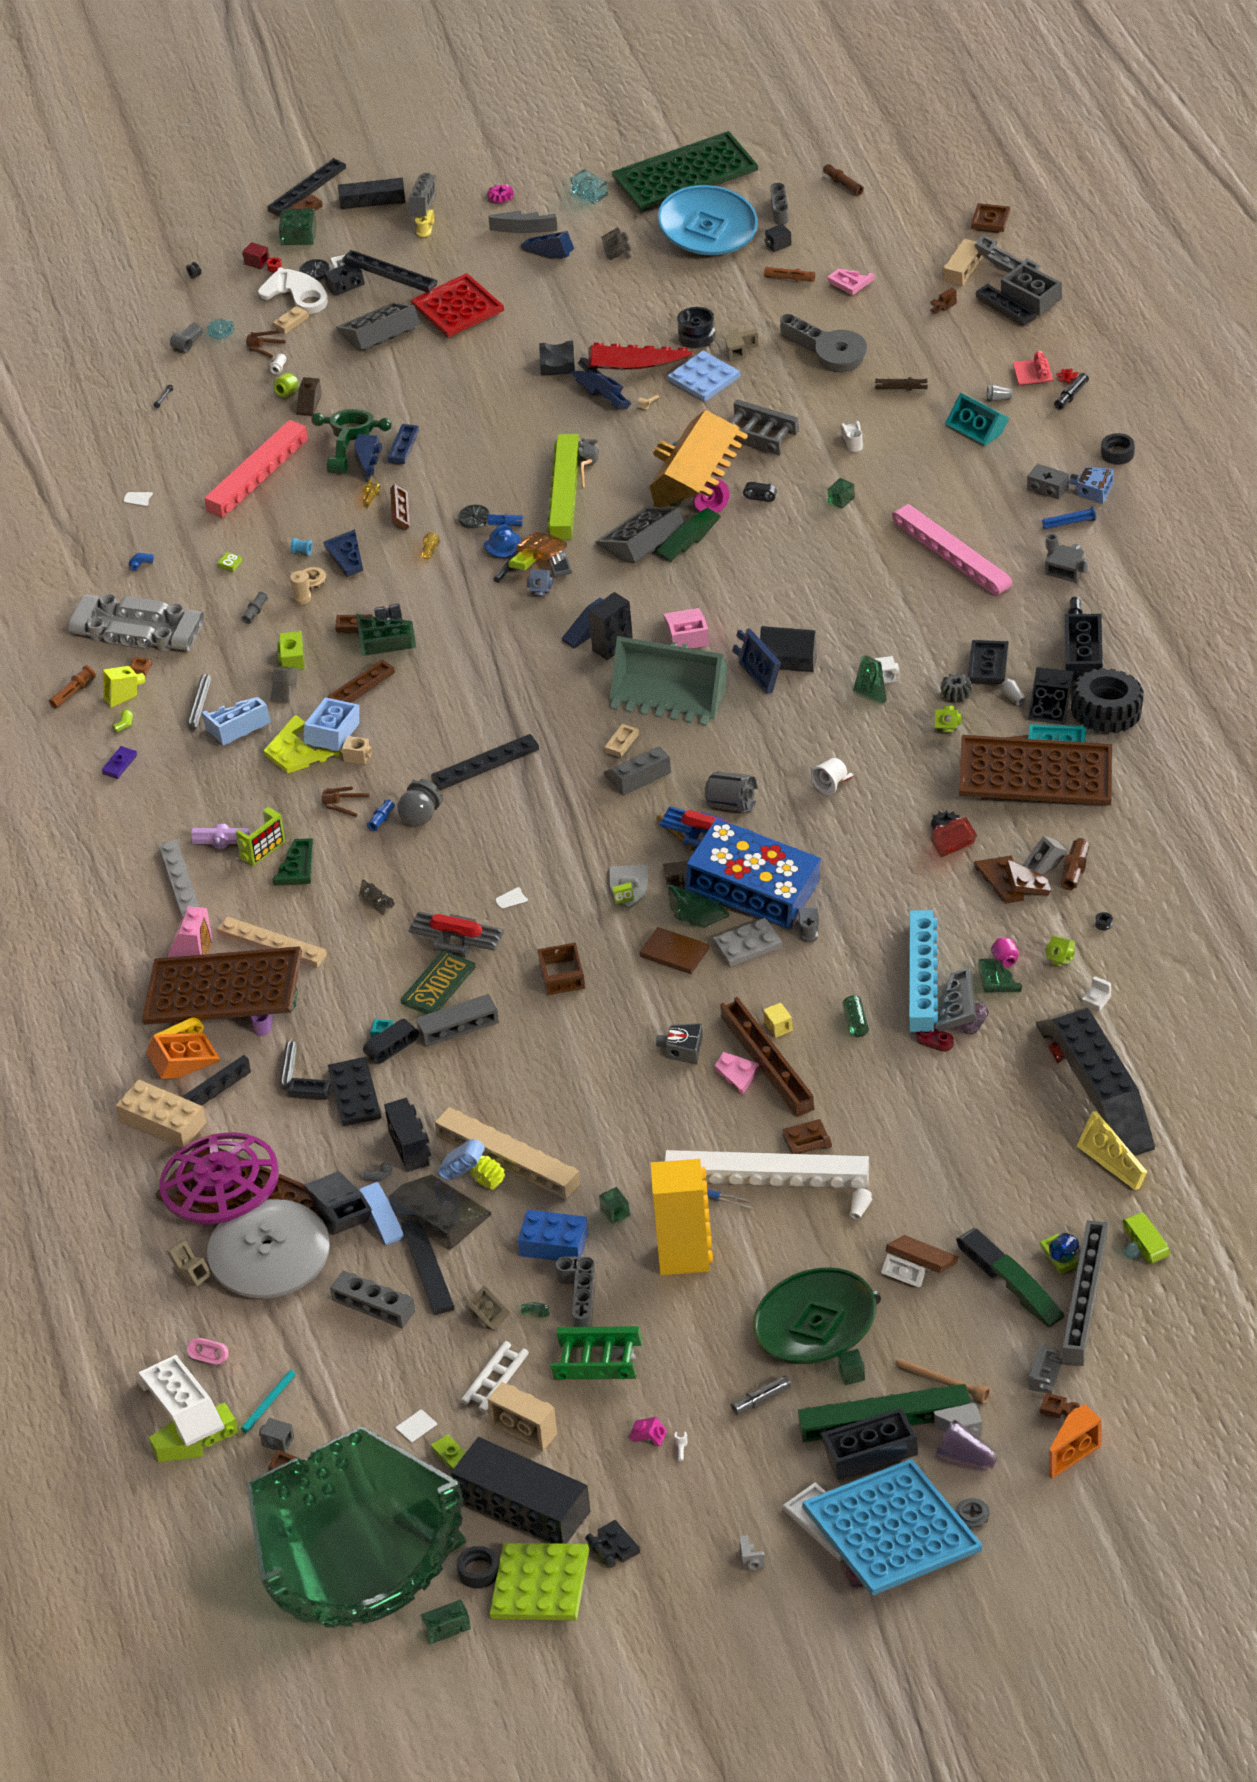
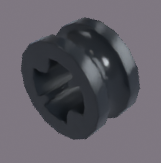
M196 262L186 266L187 273L191 278L201 275V268Z
M1101 912L1096 915L1095 926L1097 929L1106 931L1112 927L1113 917L1111 914Z

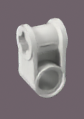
M859 421L847 425L842 423L841 432L847 449L851 452L862 450V431Z

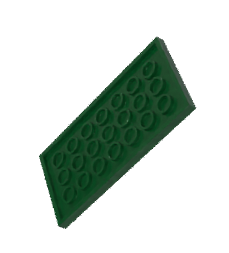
M727 131L612 171V177L637 208L643 211L661 205L669 195L680 189L698 185L714 186L758 171V164L735 137Z

